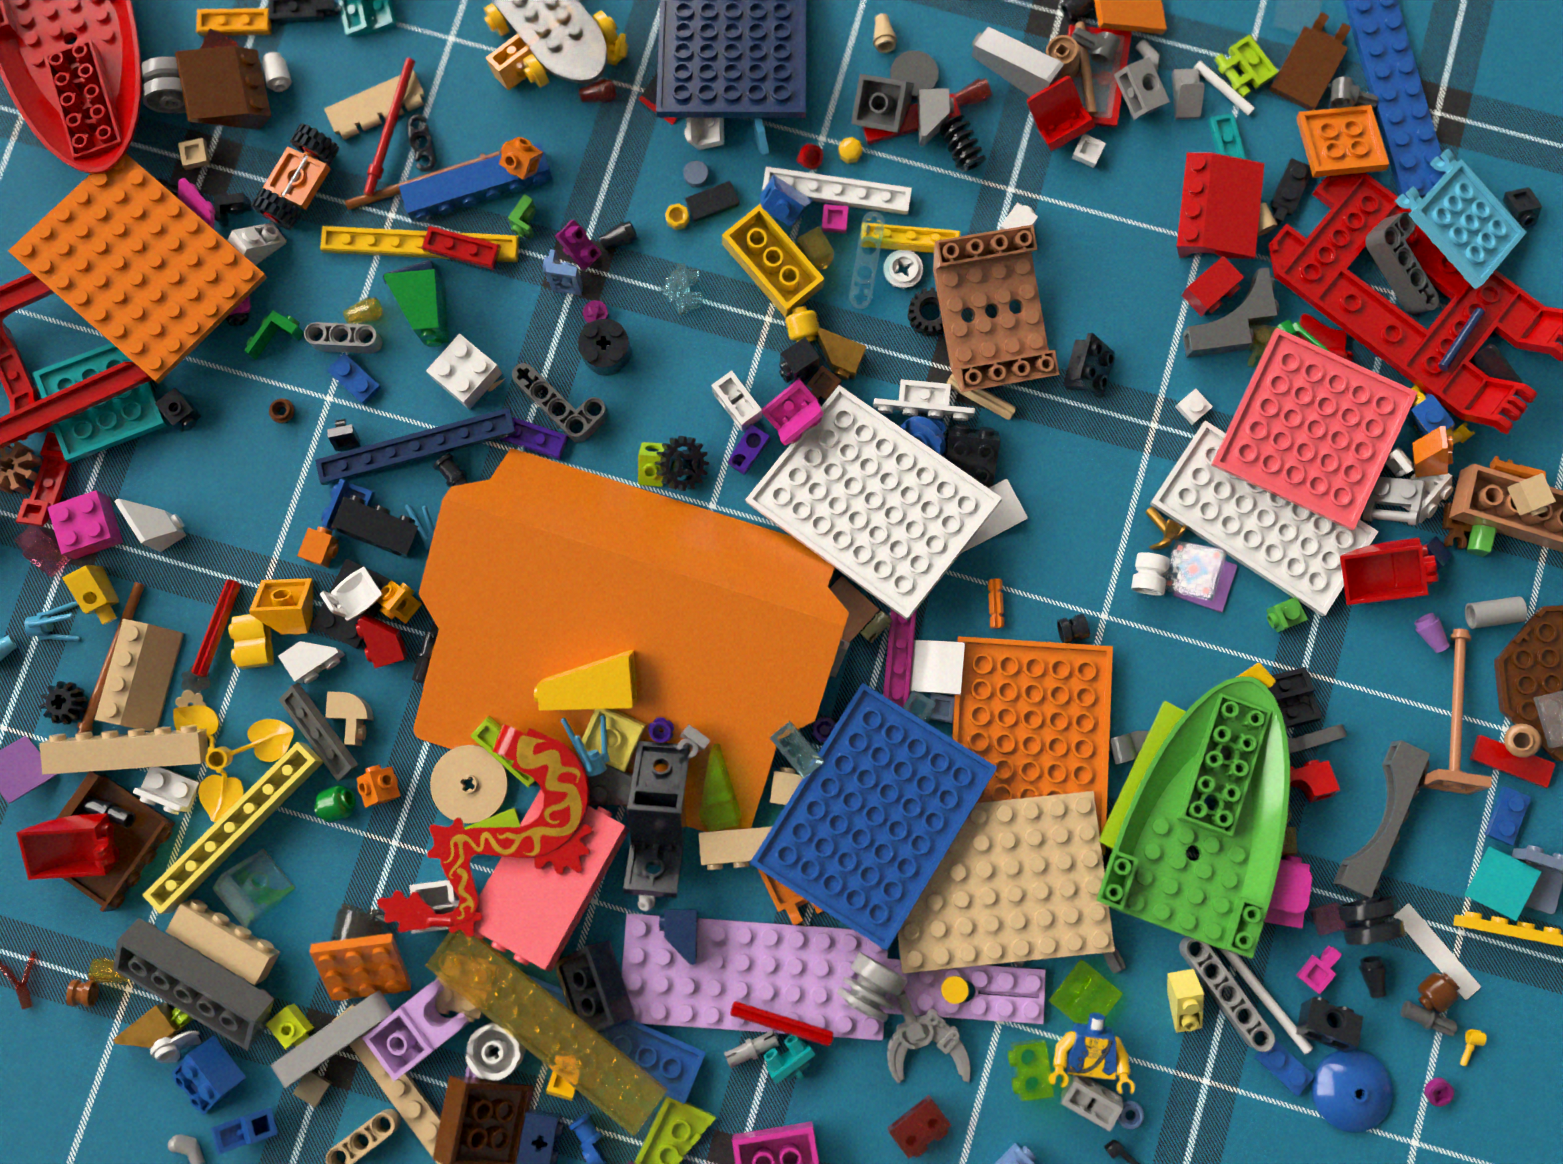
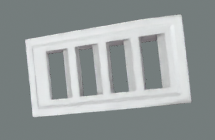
M1399 447L1390 452L1385 462L1398 478L1411 472L1414 468L1412 461Z

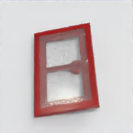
M1069 25L1067 36H1072L1076 29L1075 25ZM1085 26L1086 31L1095 36L1102 32H1109L1120 39V44L1109 66H1102L1093 62L1089 54L1097 112L1091 118L1095 125L1117 127L1122 92L1114 74L1127 66L1132 31ZM1080 67L1077 75L1072 79L1083 107L1086 109Z

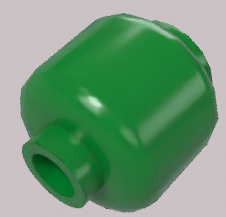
M336 785L318 793L314 810L316 815L325 822L334 823L352 815L356 799L350 789Z

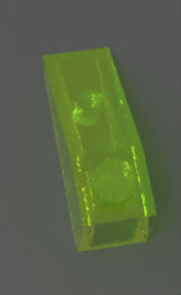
M719 743L714 744L710 751L701 809L699 810L701 823L703 825L706 824L708 832L736 826L742 817Z

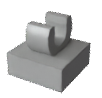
M688 725L680 735L683 740L678 743L677 749L680 750L684 744H689L692 751L688 757L692 758L697 754L698 750L702 751L705 749L710 740L691 725Z

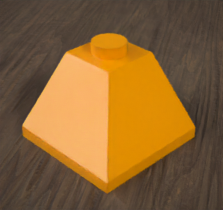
M312 578L261 580L249 610L250 615L280 634L299 635L308 633L313 619Z

